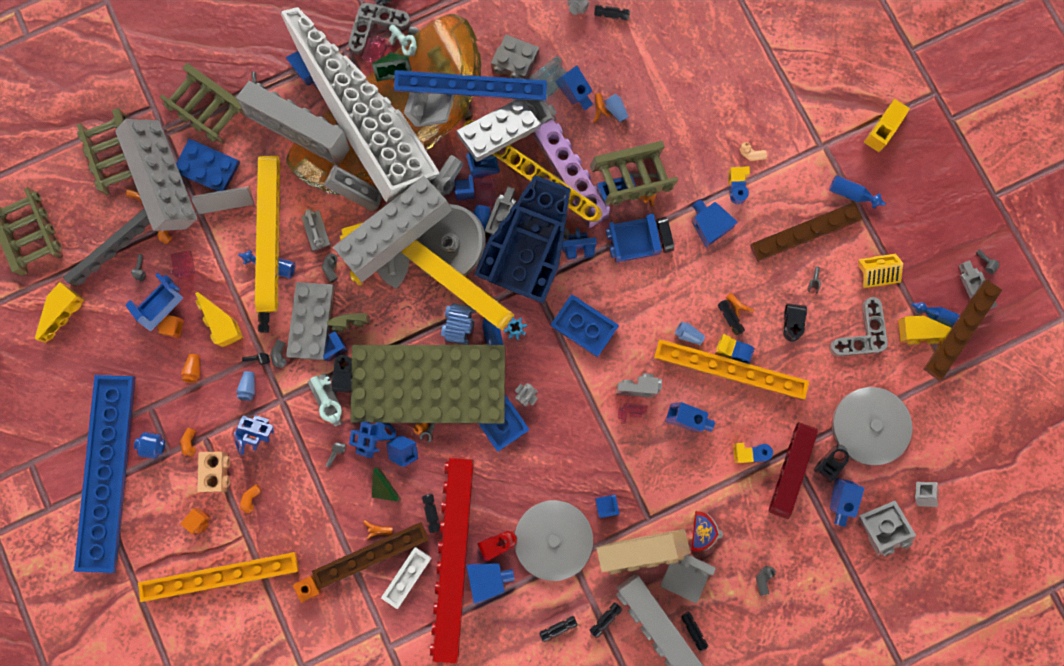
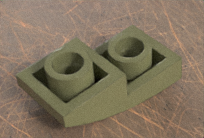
M366 313L341 315L328 320L327 326L332 328V331L343 332L344 329H350V323L353 326L363 327V324H369L370 316Z

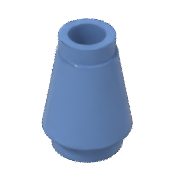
M614 94L604 101L606 104L605 108L620 123L629 117L621 96L618 97L617 94Z
M680 322L675 331L678 339L701 345L705 338V335L688 322Z
M250 371L243 372L236 390L238 399L244 401L253 400L255 396V373Z

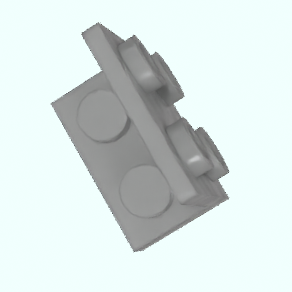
M410 92L404 114L415 127L446 123L455 95Z
M687 554L684 556V560L669 564L661 582V587L697 603L709 575H713L716 568Z

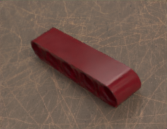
M800 422L796 424L770 502L769 513L787 520L791 517L817 437V428Z

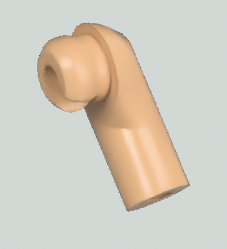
M742 143L740 153L749 161L767 159L766 150L754 151L750 143Z

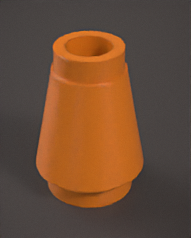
M188 354L180 374L182 381L197 383L198 379H200L199 355Z

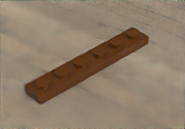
M853 202L751 243L750 246L759 262L861 221L863 218L856 203Z
M987 279L982 281L923 368L924 371L939 381L945 377L1002 292V289Z
M420 522L313 570L312 574L318 589H322L428 541L429 537L423 523Z

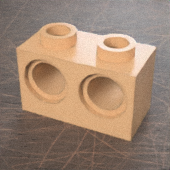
M199 452L197 492H227V487L230 486V477L227 476L228 468L230 467V456H228L227 452ZM217 457L218 465L213 467L212 460ZM214 477H217L218 484L213 487L211 481Z

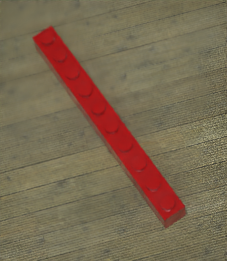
M449 458V462H445V474H448L447 482L443 484L446 502L442 501L441 513H445L444 521L440 523V533H443V540L439 541L438 545L441 562H437L436 573L440 574L439 582L435 584V594H438V602H434L433 615H436V623H432L431 635H435L434 644L431 643L430 656H433V662L457 664L459 661L474 467L473 459Z

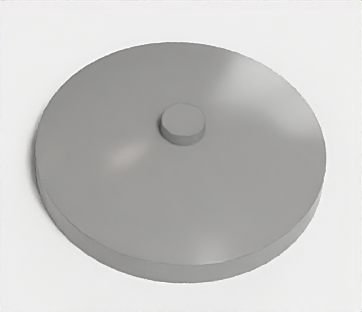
M449 204L452 211L417 238V240L462 275L466 276L475 269L485 249V232L480 220L474 213L459 205Z
M866 387L849 393L839 402L833 414L832 430L837 445L845 446L849 458L861 464L882 465L894 461L903 454L912 437V420L907 407L895 394L882 388Z
M551 500L534 505L521 517L515 530L517 536L515 550L518 559L527 571L544 580L559 581L574 576L586 565L592 553L593 533L587 518L579 509L563 501Z

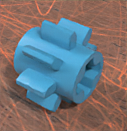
M513 317L512 321L507 325L508 328L504 329V333L509 332V339L516 337L519 341L521 334L526 335L523 329L527 327V324L521 323V317L518 320H515ZM519 325V331L515 330V332H512L511 326Z

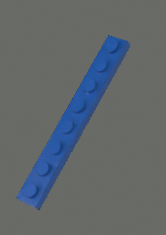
M395 70L394 91L546 101L547 81Z

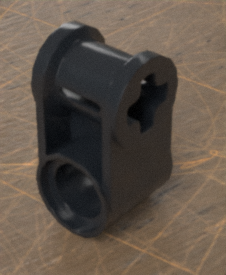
M786 304L783 332L786 340L795 342L804 334L807 316L806 305ZM792 328H794V331L797 332L796 335H794L793 331H790Z
M340 355L334 361L332 391L351 393L353 377L352 359L346 355ZM345 360L349 364L343 368L340 364L344 363Z
M843 445L833 446L816 464L813 471L819 472L827 478V482L831 483L849 461L846 447ZM838 451L845 453L842 459H836L834 455Z

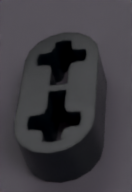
M667 217L656 219L664 253L674 251V242Z

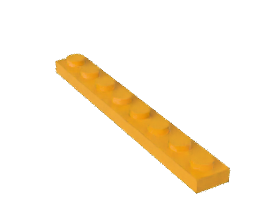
M661 339L658 340L654 359L800 400H805L810 382Z
M297 552L138 582L140 602L299 572Z

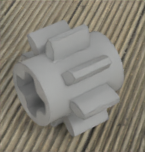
M568 0L567 2L570 8L569 12L575 16L579 13L584 14L590 4L587 0Z
M526 383L525 386L520 384L515 390L517 393L515 399L525 407L528 404L533 406L538 400L535 396L538 391L529 383Z

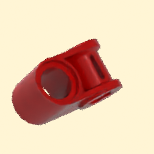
M508 530L477 543L484 561H489L513 548L517 544V536L514 532Z

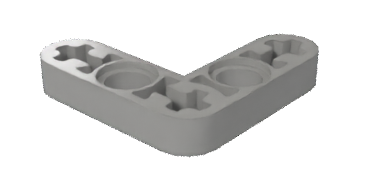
M371 3L362 4L358 9L351 32L349 48L355 55L363 54L367 48L373 24L389 28L391 25H395L399 30H406L411 24L409 15L397 9ZM370 10L371 13H368L367 15L364 14V12ZM388 13L390 16L387 20H381L380 15ZM405 18V21H403L402 24H400L399 20ZM361 25L367 26V30L363 33L358 32V27ZM358 37H359V38H360L359 42H360V45H361V46H358L357 49H356V48L354 47V45H357V44H358Z
M870 297L862 304L866 336L835 339L829 347L833 355L872 354L882 352L887 348L888 342L883 308L878 298ZM871 302H872V305H876V308L873 309V312H872V308H868V305H869ZM871 314H878V316H872L869 318V315ZM871 320H876L879 323L878 330H873L870 327ZM879 332H880V334H881V335H878V336H877V339H876V335H875V336H872V334H877V333H879ZM856 340L861 341L863 343V349L861 351H858L854 348V342ZM876 340L882 344L879 348L873 344ZM839 343L840 346L848 345L849 348H844L839 352V349H835V346Z

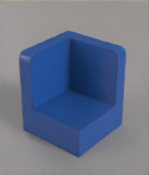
M469 175V179L455 180L457 200L475 199L473 175Z
M336 331L329 334L330 339H328L327 352L323 355L324 360L327 362L348 351Z
M401 435L386 443L390 461L405 467L418 460L416 442Z
M616 495L595 498L599 518L619 515Z

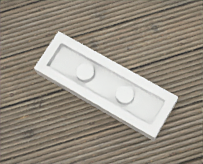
M415 547L381 598L398 609L432 557Z

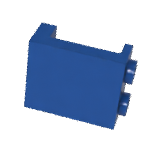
M654 214L646 215L644 219L618 224L610 222L608 229H606L607 240L611 239L612 244L609 247L611 258H615L616 263L659 255L662 251Z
M159 273L156 274V277L160 280L161 284L139 306L132 300H129L125 305L135 320L149 331H152L183 299V296L179 293L181 289L174 284L175 282L169 276L165 275L163 277Z

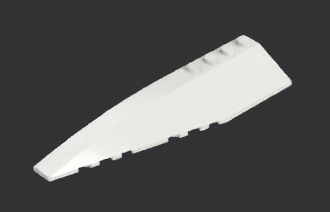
M298 7L281 11V16L317 88L337 123L344 130L346 138L386 203L395 199L422 176H425L429 181L437 177L440 172L399 109L396 110L391 105V101L387 97L384 98L378 92V88L374 84H370L366 80V76L346 56H342L338 52L339 48L335 44H331L326 39V35L322 31H318L314 27V23Z

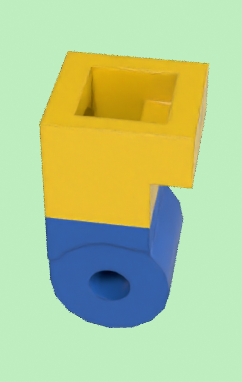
M749 166L730 167L728 171L730 200L734 204H742L749 196L745 178L750 174Z
M723 334L719 339L715 353L733 360L750 363L755 348Z
M744 443L733 444L734 462L737 464L767 461L772 458L773 449L768 444L745 448Z

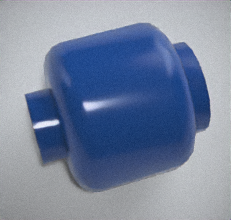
M144 432L140 438L135 439L134 449L137 450L139 457L156 459L159 455H163L165 440L160 434Z

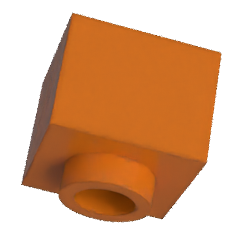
M166 315L158 324V333L168 337L180 338L184 320L176 316Z
M193 508L180 525L191 534L202 533L209 524L207 522L211 517L200 508Z
M313 575L292 585L301 603L322 593V590L318 589ZM304 586H307L309 588L308 593L304 592Z

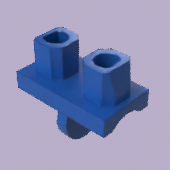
M575 228V234H568V241H563L562 251H565L567 260L577 258V249H583L584 257L586 258L594 257L596 237L588 238L587 232L580 233L579 228Z

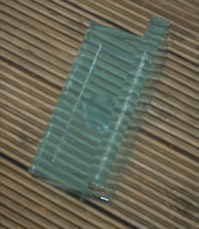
M557 55L529 77V79L546 80V93L549 97L559 89L555 81L567 72L562 67V60Z

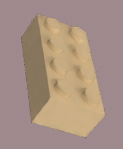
M685 529L612 542L597 547L601 571H609V574H616L627 569L628 571H633L645 566L650 568L659 566L662 563H677L685 559L684 556L690 553Z

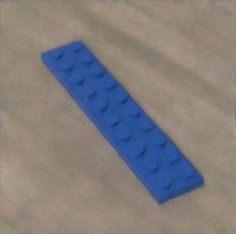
M94 375L74 572L116 573L136 379L134 376Z

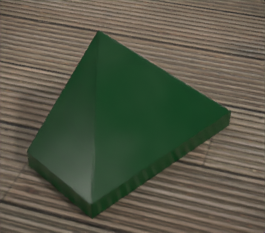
M392 52L372 63L376 82L395 79V70L412 71L408 56Z
M374 468L372 498L399 502L401 497L380 468Z

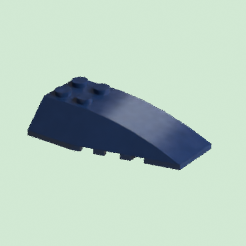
M535 175L520 195L518 202L510 209V213L505 220H502L499 224L497 231L489 238L474 276L544 304L559 268L571 189Z

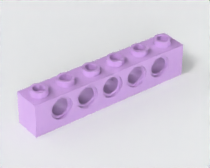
M551 119L542 124L540 129L534 131L533 136L558 178L589 200L594 201L601 208L602 216L598 221L591 222L583 218L588 228H591L609 217V205H606L601 200L598 187L592 185L589 172L586 169L583 170L580 165L582 162L577 154L574 155L571 150L572 145L570 141L564 139L561 126L558 123L555 124L554 120ZM555 139L558 141V143L552 145L549 143V141ZM563 154L566 155L568 158L566 160H560L558 156ZM569 170H575L577 174L575 176H571L567 172ZM583 185L587 189L581 192L577 187ZM579 197L573 201L575 206H578L580 203ZM591 208L588 211L589 217L595 215V208Z

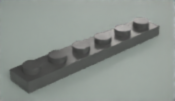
M145 208L63 277L64 280L75 287L81 285L90 274L98 271L104 262L112 259L117 251L129 245L130 240L142 234L150 224Z

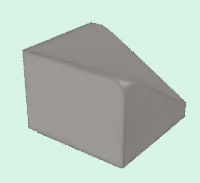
M916 482L915 499L917 506L938 507L939 488L937 482Z

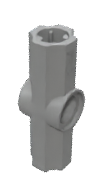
M453 155L449 156L440 170V174L430 180L431 184L442 196L452 192L455 186L454 179L464 165L461 160Z

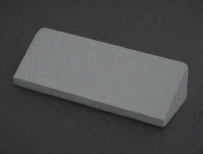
M336 165L333 166L324 183L325 187L370 211H374L379 207L382 195L378 188Z
M250 186L192 197V202L198 214L254 205Z

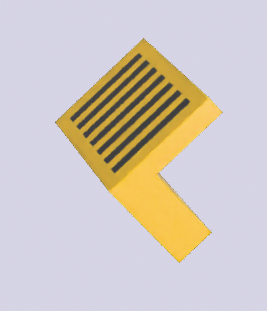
M897 254L859 259L858 266L864 273L863 288L901 283L903 262Z

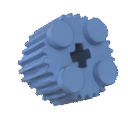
M455 303L446 307L445 317L448 318L447 324L443 325L441 330V336L445 337V341L469 345V340L466 339L468 334H472L475 321L471 318L472 313H475L472 307Z

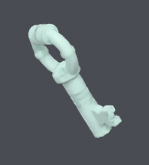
M391 25L389 28L392 32L389 39L390 44L395 45L396 39H398L402 45L403 55L408 57L414 55L417 50L415 37L412 35L404 36L395 25ZM410 41H411L412 44L410 45V47H409V49H408V51H407V50H406V46H408V45L410 44Z
M317 376L312 377L310 380L322 402L319 408L320 416L331 424L340 420L342 414L341 406L336 401L329 399L323 389L324 385L331 384V381H328L329 377H325L324 380H319ZM330 405L335 406L337 413L326 416L324 408Z

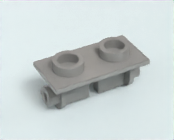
M306 210L305 215L301 217L312 251L330 245L320 211Z

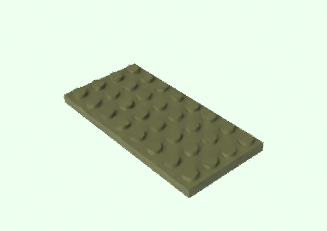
M352 345L351 422L505 423L506 345Z

